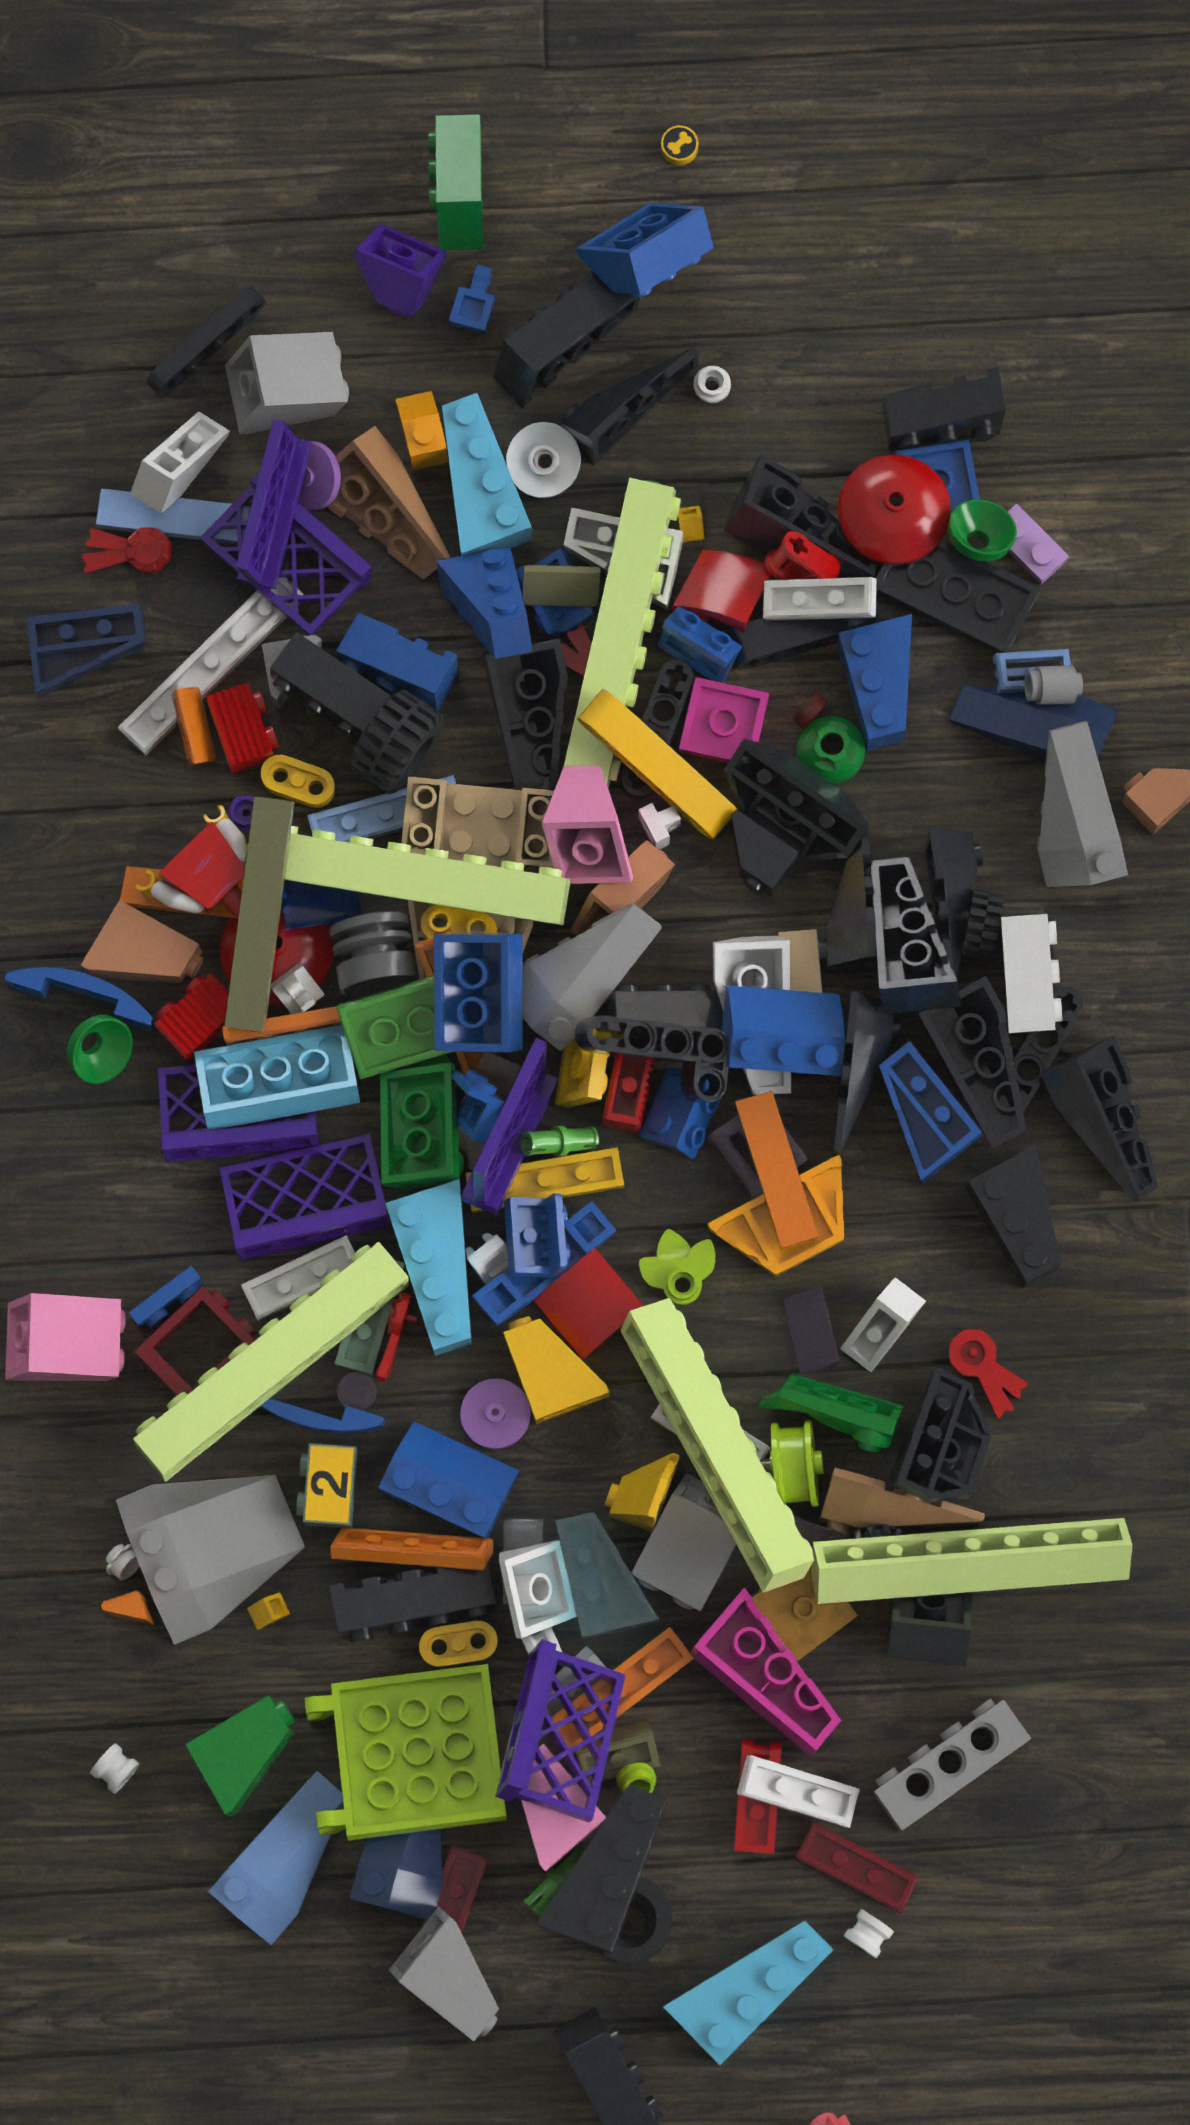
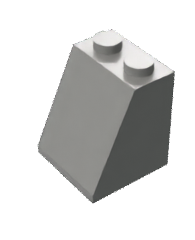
M333 332L250 335L225 364L240 435L270 430L273 419L284 421L289 426L332 417L348 402L349 387L346 380H343L340 367L341 351L339 346L335 344Z
M688 1473L685 1474L671 1495L631 1573L638 1577V1581L644 1587L654 1591L660 1589L673 1596V1600L681 1607L686 1609L695 1608L700 1612L737 1545L701 1480Z
M438 1906L389 1971L402 1985L472 2041H475L479 2035L484 2037L493 2028L497 2021L495 2014L499 2008L456 1921Z

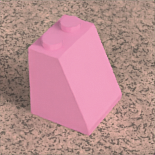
M563 767L542 821L554 869L562 870L561 877L570 879V884L632 882L633 874L618 816L601 767Z
M30 1293L9 1302L5 1380L108 1381L119 1377V1372L122 1371L124 1366V1351L120 1348V1333L123 1332L125 1327V1312L121 1310V1299Z
M544 1744L539 1747L546 1760L554 1757ZM534 1759L533 1767H535V1766L538 1765L535 1759ZM558 1761L550 1765L560 1785L573 1779ZM541 1770L530 1776L528 1789L542 1794L552 1790ZM578 1784L564 1790L571 1804L585 1808L587 1797ZM521 1800L539 1864L545 1872H548L603 1824L606 1819L597 1806L593 1820L588 1823Z

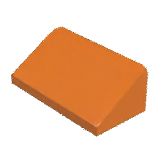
M189 687L175 690L172 692L171 697L188 765L194 766L216 760V753L200 689L198 687Z
M138 1591L104 1601L101 1604L102 1610L110 1616L155 1625L148 1600Z

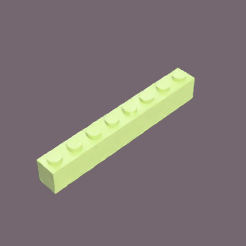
M629 478L564 763V767L600 766L608 788L610 781L617 782L622 761L617 759L608 748L585 729L577 718L601 689L611 693L626 707H634L639 685L633 684L636 669H643L647 648L641 647L644 632L651 633L656 612L650 609L653 594L660 595L664 573L658 572L661 557L668 558L673 536L666 534L669 521L677 520L681 498L675 497L676 490L674 487Z
M291 826L285 880L469 909L562 926L564 924L571 880L561 877L562 870L540 866L539 873L524 871L525 864L502 860L501 867L486 865L487 858L464 854L463 861L448 859V851L426 848L425 855L410 853L411 845L388 842V847L385 849L373 847L374 839L351 836L350 843L336 841V833L313 829L312 837L297 834L298 827Z
M380 1242L371 1248L369 1245H365L359 1249L350 1259L352 1264L342 1272L336 1269L329 1273L320 1282L322 1288L312 1296L306 1293L299 1297L289 1308L292 1312L280 1321L274 1318L259 1331L261 1336L250 1345L245 1342L238 1346L228 1356L231 1361L219 1370L216 1367L208 1370L198 1380L199 1386L188 1395L186 1392L180 1393L168 1403L167 1408L169 1410L158 1419L154 1416L147 1419L137 1428L136 1433L138 1435L133 1438L136 1447L165 1482L409 1286L408 1275Z
M670 1298L629 1311L620 1331L762 1592L764 1593L803 1579L814 1561L812 1548L809 1542L802 1538L794 1524V1516L791 1509L783 1504L778 1495L772 1475L766 1472L762 1466L755 1444L746 1437L741 1428L738 1413L733 1407L729 1406L725 1399L718 1377L711 1373L704 1361L701 1346L693 1341L688 1332L683 1314L676 1310Z
M1124 1518L813 1542L814 1561L812 1563L811 1578L817 1604L1129 1580L1133 1544Z

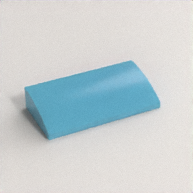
M342 1025L194 1052L208 1131L360 1103L352 1055Z

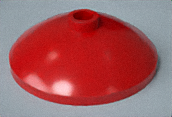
M904 455L879 456L861 464L845 481L838 500V520L849 544L864 557L887 565L912 563L931 553L945 536L951 516L950 497L940 476L922 461ZM899 497L903 503L900 506H893L890 504L889 499Z
M283 893L277 938L281 939L283 943L279 949L275 950L271 983L301 962L314 981L321 987L327 979L334 961L332 951L334 942L330 939V926L323 914L314 905L291 894ZM230 918L220 941L221 963L229 981H231L239 918ZM270 988L268 1006H285L272 988Z

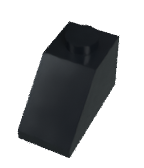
M736 809L732 814L731 828L739 873L744 878L743 884L758 895H762L764 892L772 897L798 861L799 852Z

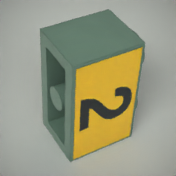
M309 1443L308 1453H301L300 1476L306 1477L305 1492H298L297 1515L303 1516L305 1526L352 1528L358 1450L355 1446Z

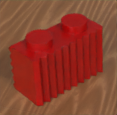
M244 683L243 685H237L228 690L206 696L232 774L264 764L268 758L274 756L272 749L278 748L279 745L272 725L264 728L260 715L267 713L260 691L252 693L250 684Z
M212 973L207 975L205 979L202 976L195 978L185 988L184 991L187 994L183 999L179 1000L177 1004L173 1001L167 1003L156 1014L158 1018L154 1023L156 1030L186 1063L195 1057V1051L203 1050L223 1032L222 1027L225 1026L229 992Z
M615 1056L602 1126L632 1133L641 1131L650 1079H652L653 1065L655 1064L654 1059Z

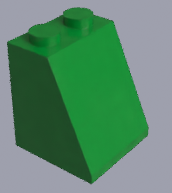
M268 1695L185 1744L225 1815L232 1817L241 1810L294 1735L290 1725L296 1721L282 1700L276 1702Z

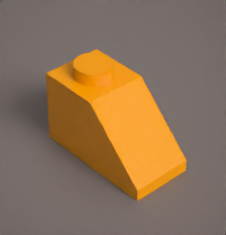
M432 391L395 399L412 471L449 463L447 446Z

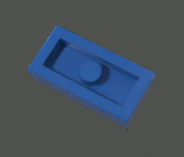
M191 1265L131 1310L129 1314L141 1330L147 1326L153 1329L169 1317L167 1311L178 1302L181 1305L185 1304L204 1282Z

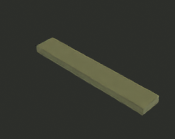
M254 796L225 1027L265 1032L295 803L293 801Z

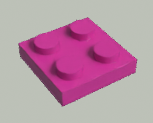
M695 677L679 753L728 763L743 739L746 738L759 742L769 693Z

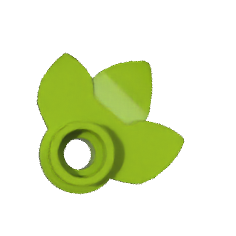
M668 1229L658 1243L657 1257H644L639 1260L640 1272L647 1284L664 1290L667 1298H670L673 1303L679 1305L690 1304L699 1297L702 1289V1280L708 1277L714 1270L715 1249L710 1239L703 1240L690 1248L689 1244L679 1234ZM680 1279H684L689 1282L690 1288L686 1292H679L675 1288V1283Z

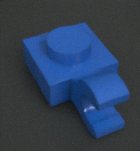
M477 264L470 289L459 286L450 315L449 325L486 334L496 301L494 295L487 294L492 279V268Z

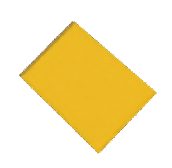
M700 506L680 508L678 524L679 530L683 531V543L705 540Z
M280 1592L265 1597L247 1608L257 1630L290 1615Z

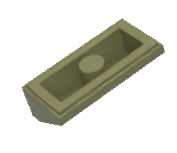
M524 566L522 576V598L524 605L594 607L598 603L600 568Z
M642 1720L613 1729L602 1781L617 1778L619 1771L632 1763H645L652 1768L661 1766L649 1720ZM600 1740L595 1742L597 1747L599 1746ZM587 1746L576 1752L579 1767L583 1773L594 1768L595 1760ZM590 1776V1777L587 1778L589 1784H590V1782H591V1777H592V1776Z

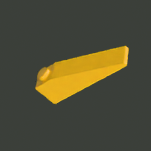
M671 1453L624 1475L620 1485L612 1483L605 1502V1506L611 1507L609 1517L653 1532L678 1466L680 1455Z

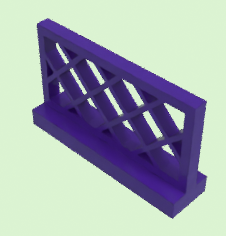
M273 419L236 568L239 570L237 579L240 582L275 590L312 447L310 441L296 438L284 421Z
M260 471L250 480L251 485L200 537V541L237 574L239 572L236 568L237 560L231 555L238 554L239 557L242 545V528H246L247 521L241 520V509L254 498ZM297 503L290 531L291 544L287 545L285 551L292 552V570H281L279 578L293 577V595L277 596L270 588L250 585L309 636L314 635L360 587L363 589L373 577L372 567L302 505ZM237 514V521L230 522L231 519ZM223 529H237L238 547H221L213 538ZM295 537H297L303 544H296ZM313 551L319 557V569L297 570L296 552ZM323 561L331 568H323ZM340 575L349 584L341 593L324 594V576ZM319 576L320 594L298 595L297 577ZM320 601L321 614L311 624L298 614V602ZM325 601H332V602L325 608ZM286 603H294V610Z
M538 1038L535 1039L461 1195L463 1202L498 1215L525 1157L520 1148V1137H523L522 1133L524 1131H537L558 1086L559 1079L546 1074V1041Z
M196 1064L158 1068L162 1125L161 1142L166 1163L300 1150L319 1145L316 1111L308 1112V1118L291 1120L287 1116L279 1118L282 1121L271 1119L265 1120L263 1123H249L208 1131L204 1111L198 1115L185 1104L198 1089L200 1090L199 1079L193 1077L198 1076ZM184 1077L192 1086L178 1099L168 1091L167 1079ZM168 1099L174 1103L173 1107L170 1110ZM180 1109L195 1120L187 1130L171 1132L170 1120Z
M370 1134L219 1168L233 1231L235 1249L240 1261L336 1240L346 1235L349 1237L391 1227ZM365 1146L367 1158L359 1170L342 1161L349 1150ZM333 1153H338L336 1157L331 1155ZM321 1156L331 1162V1165L321 1179L304 1170L311 1158ZM301 1161L298 1166L294 1164V1162ZM284 1165L294 1171L283 1188L267 1179L271 1170L276 1166ZM337 1167L354 1176L344 1192L327 1183ZM369 1167L372 1178L365 1175ZM263 1170V1171L261 1172V1174H259V1173H257V1172H255V1171ZM247 1174L256 1179L246 1196L232 1189L230 1177ZM300 1175L316 1184V1187L306 1201L289 1192ZM362 1180L374 1187L376 1199L360 1203L350 1197L359 1181ZM262 1184L279 1193L268 1210L252 1201V1198ZM322 1189L339 1198L331 1210L321 1211L312 1205ZM285 1197L301 1206L296 1216L287 1220L274 1214ZM234 1198L241 1201L237 1209ZM345 1202H347L348 1204H350V1205H348V1206L342 1207ZM247 1206L264 1215L256 1227L240 1229L239 1217ZM307 1211H310L311 1213H313V1214L305 1215ZM270 1219L274 1221V1223L267 1224Z
M542 1639L529 1653L495 1797L509 1802L515 1797L589 1823L593 1820L626 1674L556 1650L557 1644ZM557 1664L570 1668L577 1682L563 1688L555 1675ZM596 1678L613 1683L610 1696L601 1701L589 1683ZM581 1686L591 1706L577 1713L566 1693ZM551 1687H552L555 1693H553V1694L550 1695V1691H551ZM558 1698L569 1717L554 1724L546 1708L549 1702ZM606 1704H608L607 1711H605L603 1707ZM595 1711L603 1724L602 1732L591 1737L581 1717ZM573 1722L583 1742L568 1748L558 1729ZM544 1723L546 1729L541 1731L542 1725ZM550 1734L561 1753L546 1760L538 1747V1742L540 1738ZM600 1740L599 1746L597 1747L595 1742ZM587 1746L595 1760L593 1769L583 1773L572 1754ZM564 1758L575 1778L560 1785L550 1765ZM534 1759L536 1760V1762H537V1764H538V1765L535 1766V1767H533ZM540 1770L552 1790L545 1794L528 1789L530 1776ZM590 1776H592V1777H591V1782H590V1784H589L587 1778L590 1777ZM579 1783L587 1797L585 1808L571 1804L564 1790Z

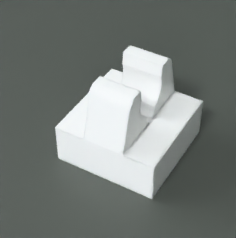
M653 803L639 809L638 819L652 845L658 849L668 846L670 842L668 832L681 825V818L675 806L658 813Z
M301 962L271 983L272 990L291 1014L307 1011L316 1004L317 1000L325 995Z
M485 1233L482 1236L486 1242L476 1251L470 1246L465 1250L468 1257L467 1260L485 1285L501 1272L505 1273L509 1269L507 1245L497 1234L492 1236L489 1233Z

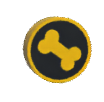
M674 126L668 129L661 140L663 157L674 165L690 163L698 152V138L694 131L685 126Z

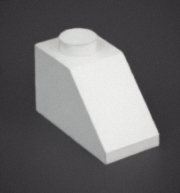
M895 1277L877 1297L840 1349L868 1371L872 1372L926 1301Z

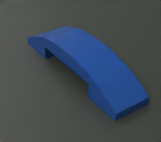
M48 967L28 968L6 973L4 981L10 989L45 999L49 987L52 985L116 1005L114 1011L115 1018L133 1027L153 1033L155 1031V1022L144 1007L123 990L100 978L74 970Z
M591 1201L568 1219L565 1225V1240L570 1248V1260L567 1264V1269L552 1278L509 1276L508 1269L505 1273L501 1272L472 1295V1298L497 1327L533 1302L561 1275L592 1249H598L617 1230Z
M271 1398L260 1406L264 1411L288 1424L325 1434L358 1435L384 1429L386 1422L384 1417L346 1406L342 1421Z

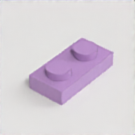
M1015 504L1008 513L1014 519L1017 535L1008 553L1041 585L1068 561L1069 555L1018 504Z

